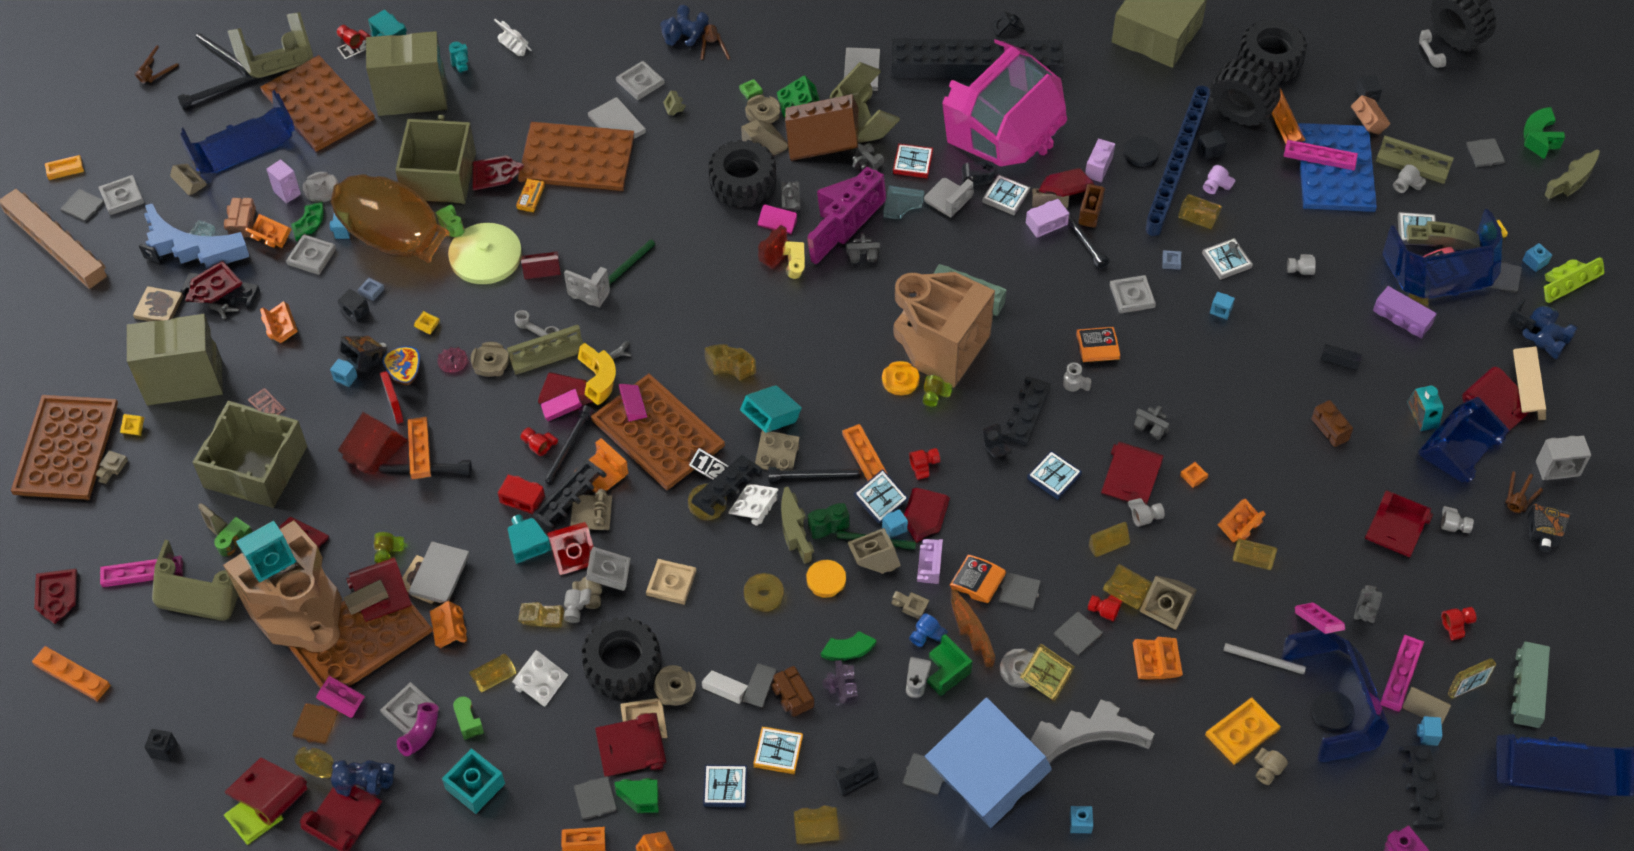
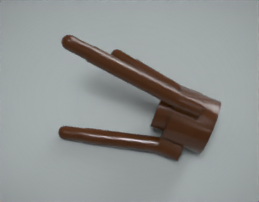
M710 24L704 28L700 59H704L706 41L712 43L718 40L726 58L730 60L729 53L715 25Z
M156 45L145 62L138 68L139 70L135 73V77L141 83L145 84L147 81L151 83L154 79L179 66V64L176 63L152 76L153 71L149 66L154 61L152 57L159 48Z
M1513 471L1505 503L1515 513L1526 512L1528 506L1540 495L1543 489L1539 488L1528 501L1526 500L1527 497L1524 494L1533 478V474H1530L1521 492L1513 494L1516 472Z

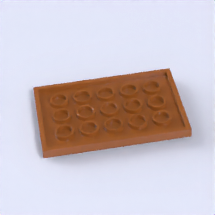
M320 55L260 87L262 93L315 152L375 119L370 109Z
M531 122L521 162L524 168L519 172L518 180L519 182H526L527 179H532L551 185L623 191L635 133L632 130Z
M648 373L634 384L639 387L647 414L646 418L628 422L620 394L593 414L591 419L661 486L669 490L695 470L689 464L699 448L713 456L725 446V441Z
M42 395L11 488L12 494L89 500L118 407L117 399Z
M343 601L338 621L340 637L331 648L321 652H311L302 647H288L320 689L329 676L350 687L433 632V630L413 604L411 607L365 622L361 611L351 615L345 601Z

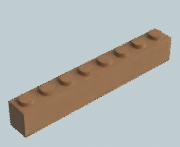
M14 189L0 199V205L4 213L88 289L107 277L104 271L106 267L103 262L96 260L89 250H84L83 245L78 240L74 241L71 234L67 230L63 231L57 221L53 222L46 211L42 212L36 202L32 203L26 193H21Z

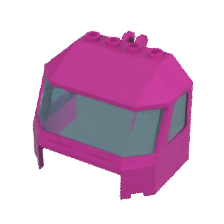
M994 39V43L1004 47V53L969 87L954 80L950 82L949 87H951V91L948 97L945 96L942 103L947 142L987 161H991L998 166L1025 163L1030 157L1034 156L1036 151L1040 155H1045L1047 149H1051L1054 145L1051 136L1067 121L1061 78L1057 77L1026 50Z

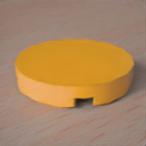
M893 362L883 370V386L894 395H908L915 391L919 385V372L916 367L914 368L908 362Z
M820 560L808 569L806 575L807 586L816 596L823 598L833 597L844 589L846 572L835 561Z

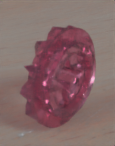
M450 346V349H443V352L438 354L437 362L441 370L455 373L466 366L468 357L465 350ZM451 356H454L453 364L450 361Z

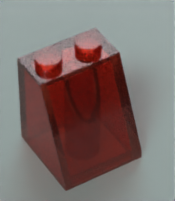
M362 412L337 451L343 454L342 458L352 464L354 461L358 464L356 468L364 473L369 471L375 474L379 470L378 467L381 464H385L408 439L380 420Z

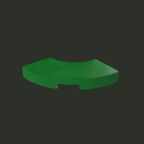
M1551 107L1540 109L1527 119L1523 131L1524 139H1526L1528 132H1543L1545 127L1555 123L1556 119Z
M323 202L305 206L303 217L291 224L296 241L300 240L303 234L309 236L320 226L324 217Z
M860 631L853 637L845 640L830 638L821 652V657L841 662L856 657L860 658L876 645L877 640Z

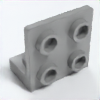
M600 267L597 273L595 272L592 275L591 279L568 270L564 272L568 295L600 308L610 293L607 269Z

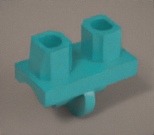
M457 41L452 42L449 45L452 67L456 66L458 72L468 70L466 44L462 45V43Z

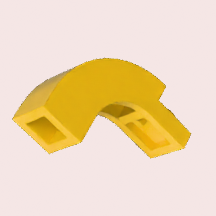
M584 343L579 348L578 360L596 374L595 377L586 383L584 395L595 404L600 405L610 396L613 390L616 375L615 364L605 350L598 353L594 348Z

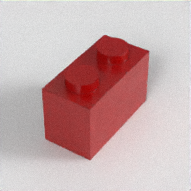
M508 474L498 491V497L501 504L533 515L545 499L543 486L539 483L529 482L520 476Z

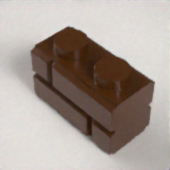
M1092 184L1087 185L1080 209L1078 222L1080 225L1096 227L1104 199V187Z
M1331 400L1315 407L1311 419L1334 447L1350 439L1353 427Z
M795 666L773 676V684L771 686L775 695L781 696V704L785 712L789 711L792 717H795L803 711L805 712L814 707V697Z

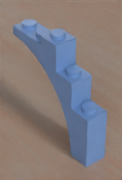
M153 204L145 205L147 213H144L147 223H151V226H148L150 232L147 233L149 240L145 242L147 246L156 249L158 256L173 252L175 258L179 257L181 264L199 258L201 264L205 263L207 270L222 260L227 264L249 257L241 232L213 237L185 233L166 223L156 212Z

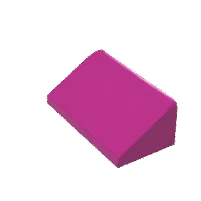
M763 205L758 226L792 235L797 223V213Z
M619 384L628 422L646 418L647 414L638 385Z
M576 389L541 404L545 419L548 422L582 406Z
M329 676L316 698L352 718L365 696Z

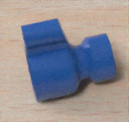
M923 614L916 623L917 630L912 632L909 639L916 646L923 647L926 637L941 642L942 636L947 634L948 631L941 627L934 617L929 614Z

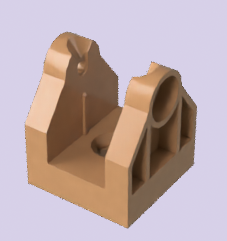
M956 272L924 275L907 273L897 279L895 284V301L904 311L894 323V337L903 345L914 368L916 367L918 371L955 388L991 336L995 290ZM910 293H915L916 296H915V297H910L909 294H910Z
M293 520L280 529L296 560V563L260 583L249 568L242 553L223 566L248 614L272 644L302 647L311 652H321L331 648L340 637L338 621L342 597L337 587L325 575L321 567L323 557L317 545Z

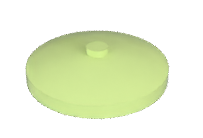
M480 223L464 229L465 232L461 236L455 237L450 244L448 255L452 270L461 279L474 284H491L507 278L517 269L522 257L521 244L517 235L509 228L495 223Z

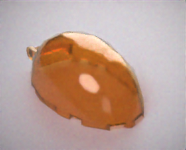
M367 174L349 176L340 184L333 186V194L330 201L335 216L349 233L372 250L392 257L409 258L417 256L430 263L432 261L431 257L444 238L450 234L447 229L437 224L435 213L428 203L414 190L404 184L386 177L367 176ZM436 231L439 232V234L437 235V237L435 238V240H434L433 243L431 244V242H432V240H433V238H434V236H435V234H436Z

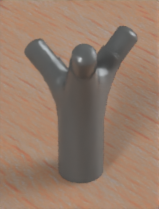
M1233 241L1229 242V249L1224 254L1232 253L1241 259L1242 256L1237 250L1239 245Z
M213 302L208 305L209 309L218 311L222 315L223 320L227 319L225 312L239 311V308L228 307V304L220 305Z
M624 341L619 348L609 353L611 358L615 359L619 356L631 357L630 353L624 351L630 342Z

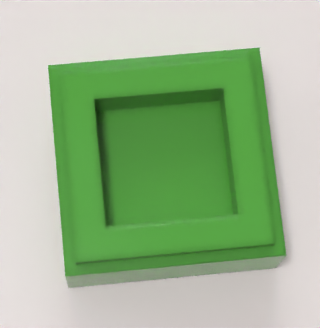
M755 79L739 85V90L747 100L763 94V89Z

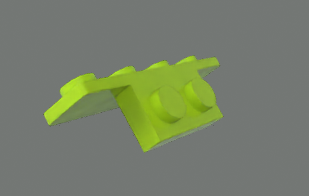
M1599 257L1587 264L1577 260H1569L1565 264L1546 273L1545 279L1551 283L1544 286L1545 301L1551 303L1603 275V258Z

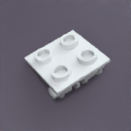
M494 19L504 30L503 33L498 35L500 43L518 56H524L526 49L532 51L527 46L528 42L521 37L522 35L518 31L510 29V26L504 21L500 23Z
M747 484L728 513L752 518L751 522L757 526L763 522L765 515L769 513L768 511L771 510L772 505L777 501L778 488Z
M535 650L512 682L516 685L515 689L518 692H526L545 707L568 674Z

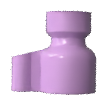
M1215 165L1209 172L1208 180L1204 183L1203 189L1209 194H1214L1218 186L1230 190L1235 183V179L1228 176V171L1224 167Z

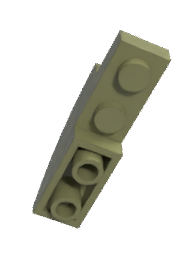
M1597 149L1591 153L1588 152L1581 159L1572 161L1568 166V172L1547 184L1545 196L1551 199L1563 192L1568 197L1577 191L1591 175L1600 151Z
M1427 221L1426 226L1407 225L1406 235L1408 244L1442 245L1443 248L1452 247L1453 250L1480 251L1479 235L1465 227L1436 221Z
M785 487L781 503L783 534L789 551L797 548L804 564L812 561V553H814L811 542H807L805 539L806 533L803 527L806 516L804 510L797 505L796 494L794 492L791 493L789 487Z

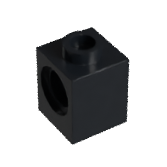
M351 289L337 300L340 311L356 322L369 311L366 298Z
M151 729L144 748L150 758L171 762L178 743L172 732Z

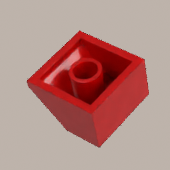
M585 522L547 533L559 575L588 567L590 553L594 546L589 528Z

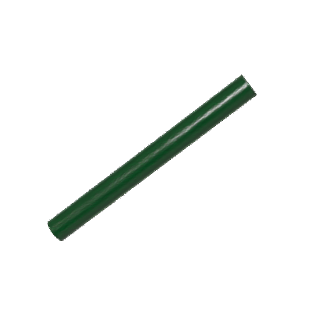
M650 239L609 275V285L655 245V242Z
M839 530L837 532V538L855 540L866 535ZM890 538L894 547L912 550L916 548V542Z

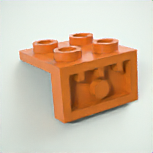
M602 438L595 442L596 454L589 459V461L607 474L605 478L599 476L592 483L595 487L592 491L595 493L600 489L609 490L629 474L627 461Z

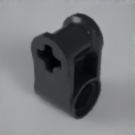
M991 161L965 163L961 168L963 183L969 179L974 182L973 186L990 185L996 179L994 174L996 166Z

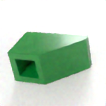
M644 778L640 781L623 779L615 782L616 795L637 813L659 812V787L657 780Z

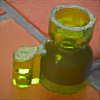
M936 375L927 376L923 388L926 393L923 397V404L931 407L936 406L939 399L938 396L949 397L951 395L952 384L945 383L941 377Z
M388 532L376 533L374 535L373 547L377 552L374 556V562L379 563L390 559L391 555L389 552L402 551L404 537H395Z

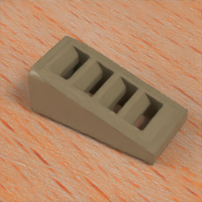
M200 503L198 508L206 526L218 536L228 523L207 506Z

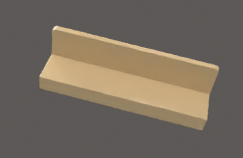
M1537 347L1514 349L1513 354L1522 412L1537 411L1538 420H1546V405Z

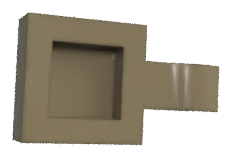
M109 451L100 463V469L96 473V476L101 477L98 481L107 484L112 474L118 475L127 463V457Z
M896 591L891 603L897 607H903V613L920 619L929 604V600L912 592L908 597Z

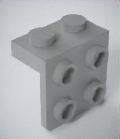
M942 178L924 196V202L952 217L973 196L974 182L967 179L959 186L947 178Z

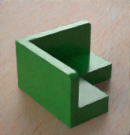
M946 634L942 636L941 644L929 653V658L940 669L927 679V683L940 696L944 695L972 671L973 661Z

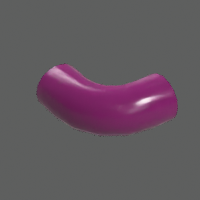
M425 702L418 705L417 718L413 728L397 739V748L402 755L410 756L414 754L431 738L438 719L439 707L436 704Z

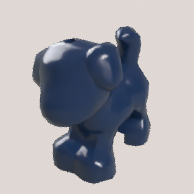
M680 5L677 9V20L674 17H670L660 23L666 44L673 46L680 39L681 34L689 38L685 41V44L692 46L704 31L705 26L709 25L707 14L700 12L697 20L692 22L689 17L690 9L686 5Z
M1541 306L1535 309L1529 317L1536 321L1534 327L1541 329V331L1534 334L1529 329H1525L1523 336L1533 341L1537 347L1546 350L1557 360L1564 346L1569 344L1574 337L1578 327L1573 324H1569L1567 327L1558 325L1556 323L1559 317L1558 311L1548 306Z
M345 760L336 761L332 765L331 783L338 794L346 797L350 795L351 789L355 785L367 787L369 794L378 795L381 787L385 789L391 787L395 766L391 763H378L367 760L362 764L353 762L349 765Z

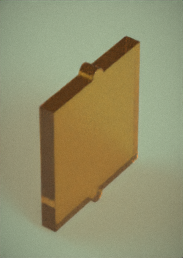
M305 703L292 736L305 739L307 742L314 741L326 744L338 711L325 708L323 705L317 706Z

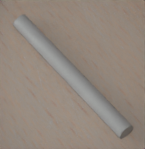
M1225 643L1223 650L1303 675L1305 673V666Z

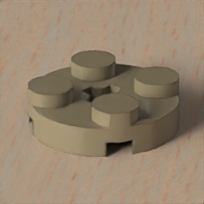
M764 95L754 96L747 102L745 108L746 117L750 122L757 119L773 123L780 118L779 102L771 96L769 98L764 97Z
M485 342L478 349L476 347L471 354V364L474 372L477 375L486 377L501 376L509 364L507 350L497 342ZM489 357H493V361H489V362H488V361H486L485 359H489Z
M675 665L666 666L661 669L654 681V691L657 697L660 698V702L664 705H682L689 702L696 688L693 675L689 671L686 673L682 670V667ZM672 682H674L675 685H679L680 687L675 689L671 687Z

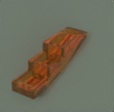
M951 590V604L960 635L968 634L973 651L981 650L986 667L994 666L995 654L980 620L956 590Z

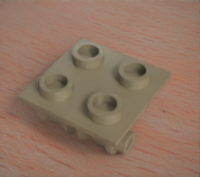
M762 430L755 464L765 470H768V467L780 468V470H793L796 453L799 451L800 437L772 431L765 433Z
M598 490L596 495H580L578 498L581 502L579 504L572 503L570 526L585 522L589 530H610L612 496H607L605 490Z

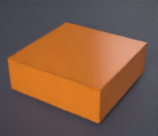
M1196 462L1180 473V476L1192 488L1208 478V474Z

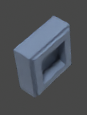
M1163 250L1162 268L1181 270L1182 252Z
M368 278L358 289V293L374 301L385 288L383 284Z

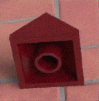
M558 251L521 257L524 279L561 275Z

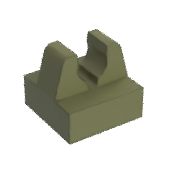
M671 90L663 102L668 115L674 116L676 112H683L686 107L685 104H682L683 98L678 96L677 91Z

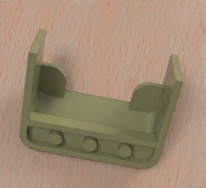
M300 12L287 14L291 31L283 34L281 38L283 48L253 56L251 48L245 43L241 28L228 30L235 57L250 76L261 78L296 68L313 58Z
M859 62L830 95L831 99L853 94L859 107L858 143L883 138L900 121L898 116L882 110H878L871 117L866 104L873 93L870 83L881 73V70Z
M165 539L154 567L152 590L154 605L160 609L220 621L228 619L232 615L239 595L226 570L219 571L214 576L212 583L174 575L176 566L172 561L174 552L169 540Z

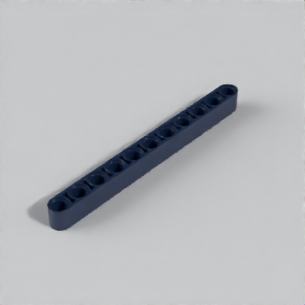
M1206 86L1196 87L1149 211L1145 230L1151 236L1159 235L1162 231L1203 120L1210 97V89Z

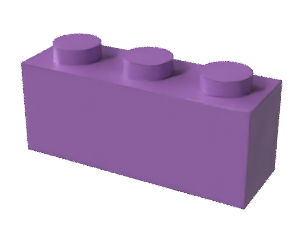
M1389 286L1377 298L1373 309L1378 315L1385 317L1395 325L1406 329L1419 338H1422L1433 325L1437 314Z

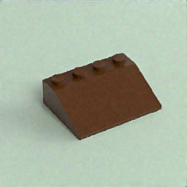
M853 94L786 108L785 123L791 161L858 148L859 107Z

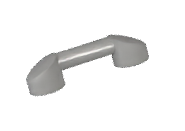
M1422 30L1419 37V45L1423 47L1431 65L1435 68L1445 67V55L1443 53L1435 55L1428 44L1432 41L1430 30Z
M519 310L515 313V323L519 328L528 329L539 336L559 331L554 326L546 327L543 330L529 322L530 315L525 310Z

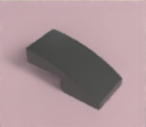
M758 663L747 687L743 702L764 708L769 690L772 688L773 676L777 673V669Z

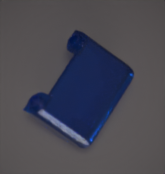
M1478 396L1457 406L1421 447L1418 454L1424 460L1459 482L1468 483L1476 476L1474 474L1476 472L1475 464L1490 446L1495 444L1498 446L1505 441V435L1509 432V429Z

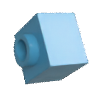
M334 213L333 221H330V231L334 233L335 239H350L351 221L348 213Z
M1538 243L1526 251L1522 261L1537 272L1549 264L1552 254Z
M1217 292L1212 302L1210 314L1227 320L1232 311L1235 298Z
M338 359L330 369L333 380L350 387L357 378L355 367L348 361Z
M900 509L895 512H889L883 517L882 528H885L889 538H894L907 531L908 520Z
M1424 716L1421 723L1417 725V736L1420 737L1421 745L1438 746L1442 738L1440 717Z
M1071 806L1069 812L1070 833H1092V806Z

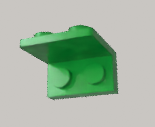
M805 75L777 92L784 118L787 107L820 101L816 85Z

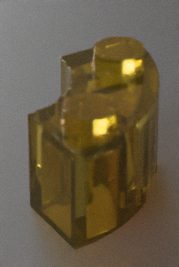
M726 344L705 348V361L714 375L729 373L740 381L756 374V360L746 350L740 347L738 349L728 347Z

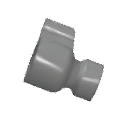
M1406 165L1399 173V178L1393 183V187L1399 193H1404L1409 186L1414 187L1416 190H1421L1426 180L1420 176V172L1416 167Z
M1301 254L1299 260L1288 258L1287 272L1295 273L1299 271L1302 275H1314L1315 257L1310 254Z
M1073 362L1067 366V371L1063 378V386L1066 390L1072 392L1080 388L1089 391L1092 381L1088 377H1083L1081 374L1082 366Z
M1141 498L1128 501L1136 526L1150 524L1153 519L1158 520L1165 516L1161 503L1149 507L1145 505Z
M1447 506L1443 507L1441 529L1456 532L1460 529L1464 533H1471L1474 522L1473 518H1461L1457 509Z
M571 589L566 591L564 605L567 608L564 613L565 621L571 623L580 621L581 613L579 610L583 609L584 605L590 603V589L582 591Z

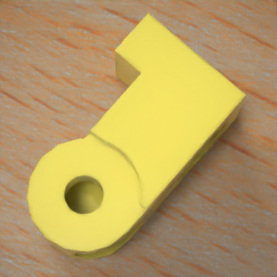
M786 241L783 247V255H788L786 274L792 279H797L801 276L805 267L804 243Z

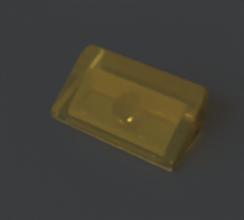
M1122 522L1090 536L1089 548L1095 557L1130 543L1127 523Z
M1238 539L1233 561L1271 570L1277 548Z
M502 654L469 672L480 692L516 674L515 667L506 654Z

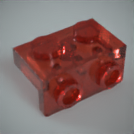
M780 225L777 229H774L765 241H761L758 246L759 261L771 269H774L787 256L783 255V247L786 241L790 242L787 240L786 227Z

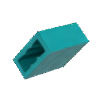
M775 385L746 395L740 411L767 433L795 423L802 407Z

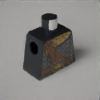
M343 336L340 338L338 354L356 369L379 364L382 354L387 352L385 343H378L370 336Z
M1534 503L1528 515L1530 540L1538 542L1539 550L1543 552L1551 551L1552 546L1558 547L1565 534L1572 512Z

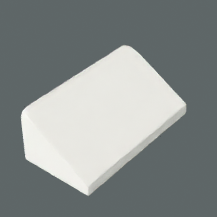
M711 671L702 681L703 689L738 704L743 699L748 685L715 671Z

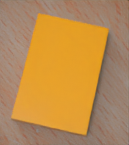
M1251 697L1206 731L1205 735L1235 765L1277 733L1281 726Z

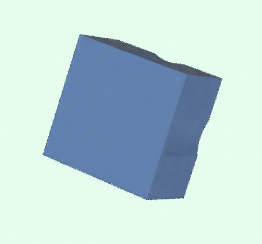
M987 697L925 755L932 768L954 791L964 797L970 808L990 828L1013 808L1016 801L1022 795L1030 791L1052 770L1046 756Z

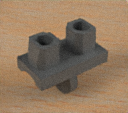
M858 143V148H856L852 158L854 160L853 167L856 170L861 168L864 170L865 167H869L878 171V167L884 164V158L880 153L872 156L874 149L870 143L863 146Z
M799 181L794 183L781 182L782 209L797 213V210H800Z
M860 233V238H854V243L847 244L846 252L849 255L850 263L860 262V254H867V262H877L880 243H872V238H865L864 233Z
M1158 406L1156 410L1149 407L1147 412L1138 408L1136 412L1137 418L1134 423L1136 429L1144 431L1147 424L1153 426L1150 435L1158 440L1164 433L1168 434L1170 430L1169 423L1163 421L1167 417V415L1161 413L1163 407Z
M1365 585V589L1361 590L1354 619H1362L1363 621L1374 623L1382 599V593L1378 592L1377 587Z

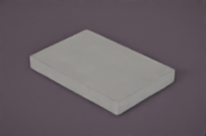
M846 48L844 78L859 62L879 69L880 49ZM879 75L870 83L872 91H878Z
M617 97L588 112V117L598 128L632 130L635 133L634 139L646 133L643 125Z
M431 542L409 589V594L443 604L449 601L468 560L469 551Z

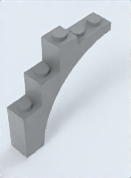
M1100 700L1091 719L1081 712L1071 710L1061 730L1057 729L1052 723L1041 721L1030 741L1046 756L1050 763L1056 756L1069 748L1098 740H1118L1149 749L1155 733L1151 732L1147 727H1140L1132 723L1126 717L1118 716L1120 708L1116 707L1114 703Z

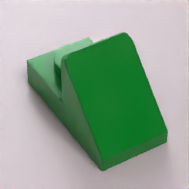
M1528 132L1524 146L1545 159L1549 149H1561L1565 135L1564 132Z

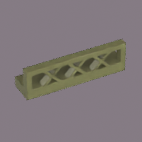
M1384 136L1376 162L1400 170L1406 165H1413L1419 170L1421 177L1444 184L1454 157ZM1386 143L1394 145L1395 148L1387 147ZM1404 150H1411L1412 153H1406ZM1421 155H1426L1430 159H1424ZM1442 160L1448 162V164L1446 166L1440 164L1438 161Z
M575 325L508 347L507 351L515 375L577 355L579 354L580 346L584 342L581 338L579 325ZM576 332V335L567 337L569 334ZM521 351L520 353L513 355L514 352Z

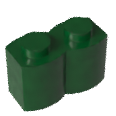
M845 503L833 504L827 509H817L808 514V529L813 539L826 537L830 533H837L838 530L845 531L850 526V514Z

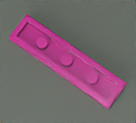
M1287 140L1284 157L1349 170H1355L1358 153Z
M175 556L172 560L176 566L174 575L183 576V559L181 556ZM157 559L100 567V585L102 587L152 581Z
M1313 602L1295 607L1297 615L1325 634L1345 630L1344 622Z
M1404 635L1380 705L1400 712L1424 645L1423 641Z

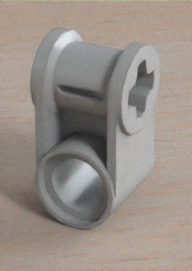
M910 658L906 693L909 697L920 698L924 694L931 668L930 660Z

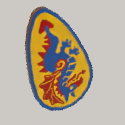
M398 347L387 352L382 362L385 370L394 381L402 385H409L418 375L420 353L414 347Z

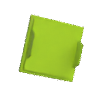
M241 802L224 814V817L247 845L283 819L280 815L271 825H267L259 819L254 809Z

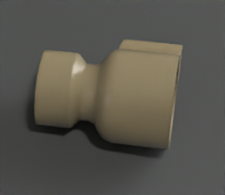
M586 577L582 581L572 583V589L580 591L584 589L591 590L590 603L585 605L586 608L596 609L601 606V597L599 595L602 593V584L586 580Z
M1262 748L1255 756V760L1264 768L1259 769L1256 773V778L1261 783L1270 785L1274 780V775L1281 774L1288 765L1287 759L1277 751L1272 750L1269 752Z

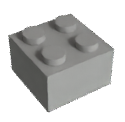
M1573 435L1566 438H1550L1545 441L1536 459V464L1542 480L1579 477L1588 463L1591 453L1584 436Z

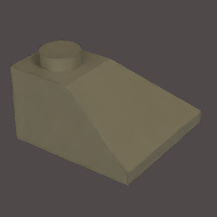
M755 119L741 126L742 141L752 140L753 143L758 142L762 144V147L768 148L773 156L789 149L788 142L771 123Z
M885 528L847 542L859 566L880 573L890 572L901 566Z
M1156 575L1140 612L1176 630L1187 613L1197 589L1181 581Z

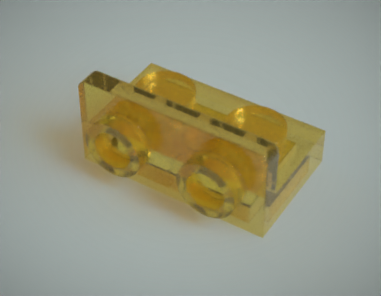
M1188 194L1182 203L1178 217L1212 229L1222 206Z
M1119 564L1114 575L1105 583L1103 590L1138 610L1144 603L1152 582Z
M823 806L819 809L810 810L809 808H802L794 811L797 844L839 840L836 807Z

